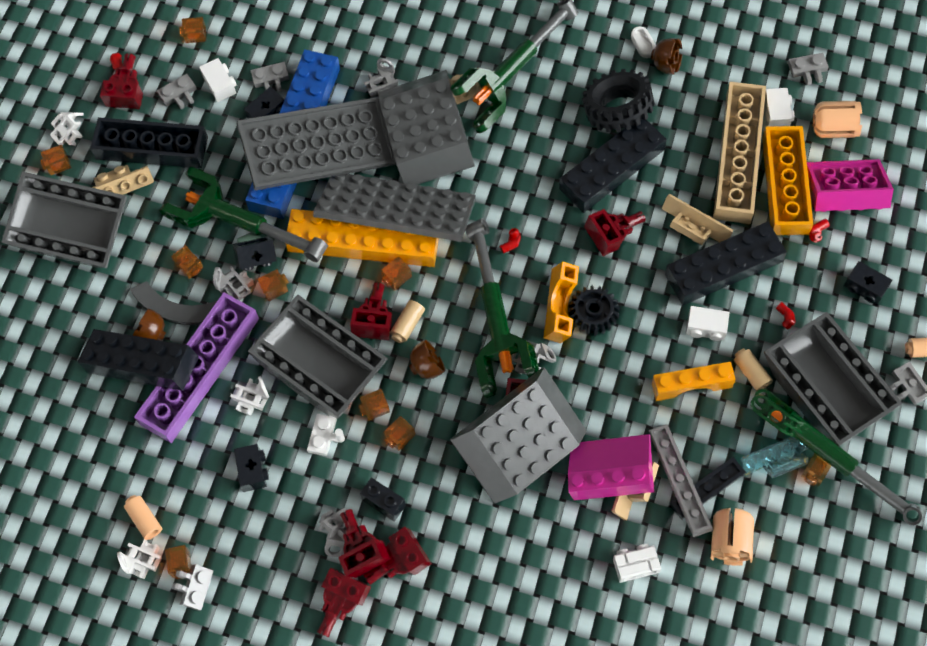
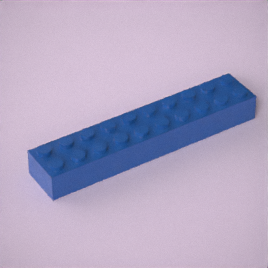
M304 49L280 113L326 106L340 71L338 57ZM252 182L245 199L249 211L284 219L297 183L254 190Z

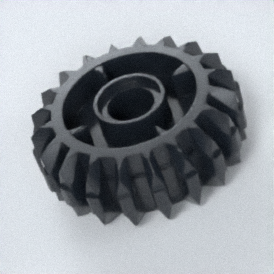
M592 285L590 290H588L584 286L583 292L578 290L576 296L573 295L571 297V302L568 304L570 308L568 309V314L573 319L574 328L579 327L580 333L586 330L587 336L590 332H593L596 336L598 331L603 335L605 329L610 331L612 326L616 325V320L619 319L618 312L620 307L617 306L618 300L614 299V294L608 295V289L601 291V286L594 289ZM595 308L598 312L593 313L590 309Z

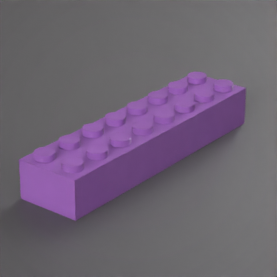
M224 292L186 344L191 347L199 358L184 391L156 386L134 416L139 425L172 443L259 320L256 310Z

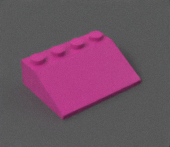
M880 159L807 162L810 195L815 211L880 210L891 207L894 189Z
M650 434L581 442L578 447L570 452L568 489L573 500L654 492Z

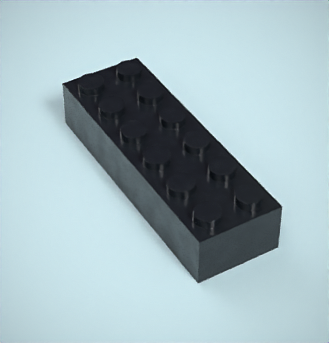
M98 117L90 149L96 160L202 168L208 135L204 126Z
M640 120V125L634 124L629 130L624 128L560 178L559 189L583 213L665 150L667 139L647 120Z
M765 222L668 264L665 276L683 306L782 263L787 251L769 222Z
M93 329L77 362L90 374L184 391L199 356L189 345Z

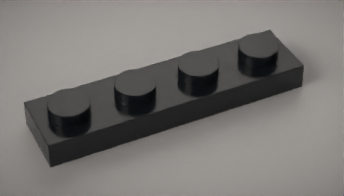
M734 457L694 484L702 504L708 502L745 475L746 471ZM677 498L670 501L669 505L680 519L683 520L685 517Z

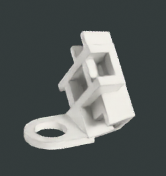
M60 112L51 122L55 129L50 136L58 145H64L67 142L68 145L75 146L76 138L83 137L77 130L81 122H75L74 119L76 116H84V113Z
M258 376V384L253 383V380L249 379L246 387L238 384L235 385L237 388L235 395L231 394L230 397L233 401L238 402L237 411L251 416L254 408L263 410L269 394L261 376Z
M145 539L141 547L128 543L127 546L130 549L127 555L117 552V557L123 571L126 574L130 573L145 579L149 570L156 572L162 559L157 554L160 549L157 544H149Z

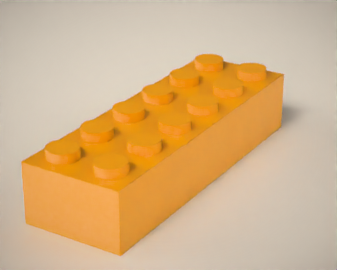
M767 126L763 133L762 142L770 225L776 235H809L813 227V216L803 126Z

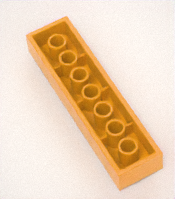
M291 209L287 232L306 240L312 241L314 237H318L325 241L328 248L323 256L435 267L439 238L313 217V211ZM286 244L288 252L304 253L303 250Z

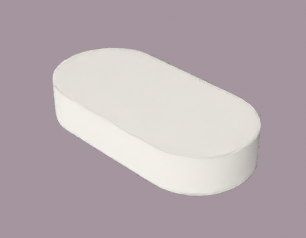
M635 27L631 32V40L640 56L651 58V52L656 47L655 42L646 28Z

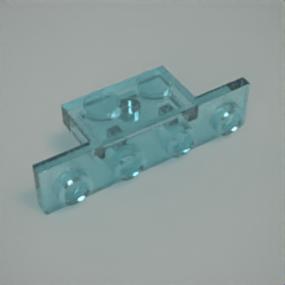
M789 437L741 457L742 468L746 471L745 475L764 468L772 478H775L809 464L808 457L803 453L808 448L794 437Z

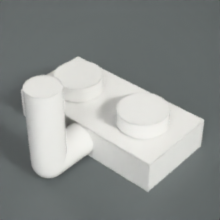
M322 414L316 415L307 448L308 453L327 456L331 441L344 442L345 437L341 429H336L335 433H333L337 421L335 417Z

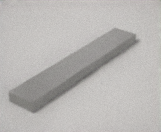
M668 424L649 430L651 440L692 536L696 537L713 531L711 522Z

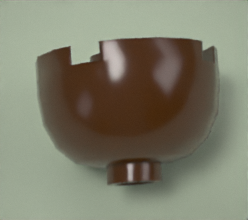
M667 38L661 40L655 49L652 50L651 59L660 72L674 75V72L679 71L682 61V54H679V49H682L680 39Z
M147 309L133 336L162 341L166 334L163 331L165 326L164 319L157 312Z
M428 340L421 341L412 349L409 367L414 375L418 374L425 379H434L442 375L446 370L440 356L437 357L435 348Z

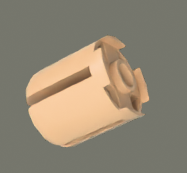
M822 101L818 103L814 109L812 120L816 136L820 138L860 137L862 125H860V114H862L861 102Z
M731 508L717 511L713 516L710 558L713 561L714 557L724 560V565L741 566L743 561L748 560L752 563L753 516L743 509L735 508L732 546L733 516Z

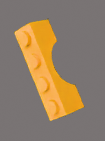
M562 261L552 268L544 339L562 343L571 337L573 319L568 315V303L571 293L578 282L579 266Z
M731 362L656 374L652 379V387L655 400L661 401L676 398L678 395L694 389L707 388L712 391L733 388L736 379Z

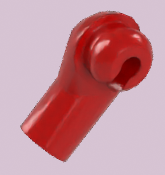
M113 53L110 56V62L114 70L123 65L120 53Z
M823 219L813 225L809 234L812 242L816 243L822 240V230L830 227L827 219Z
M517 228L510 229L508 242L499 246L503 254L519 246L521 234Z
M781 302L776 307V310L784 316L785 320L782 322V326L789 330L796 324L795 314Z

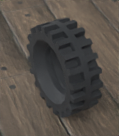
M621 69V72L613 70L609 75L601 74L602 78L593 79V84H588L586 86L587 91H583L584 98H582L588 122L590 121L593 127L597 126V130L600 131L605 128L606 132H611L612 129H616V132H621L622 128L629 130L634 124L638 126L641 124L640 120L648 119V113H652L653 106H655L648 77H644L642 72L636 74L633 69L630 72H626V69ZM620 97L634 98L630 102L618 107H605L607 103Z

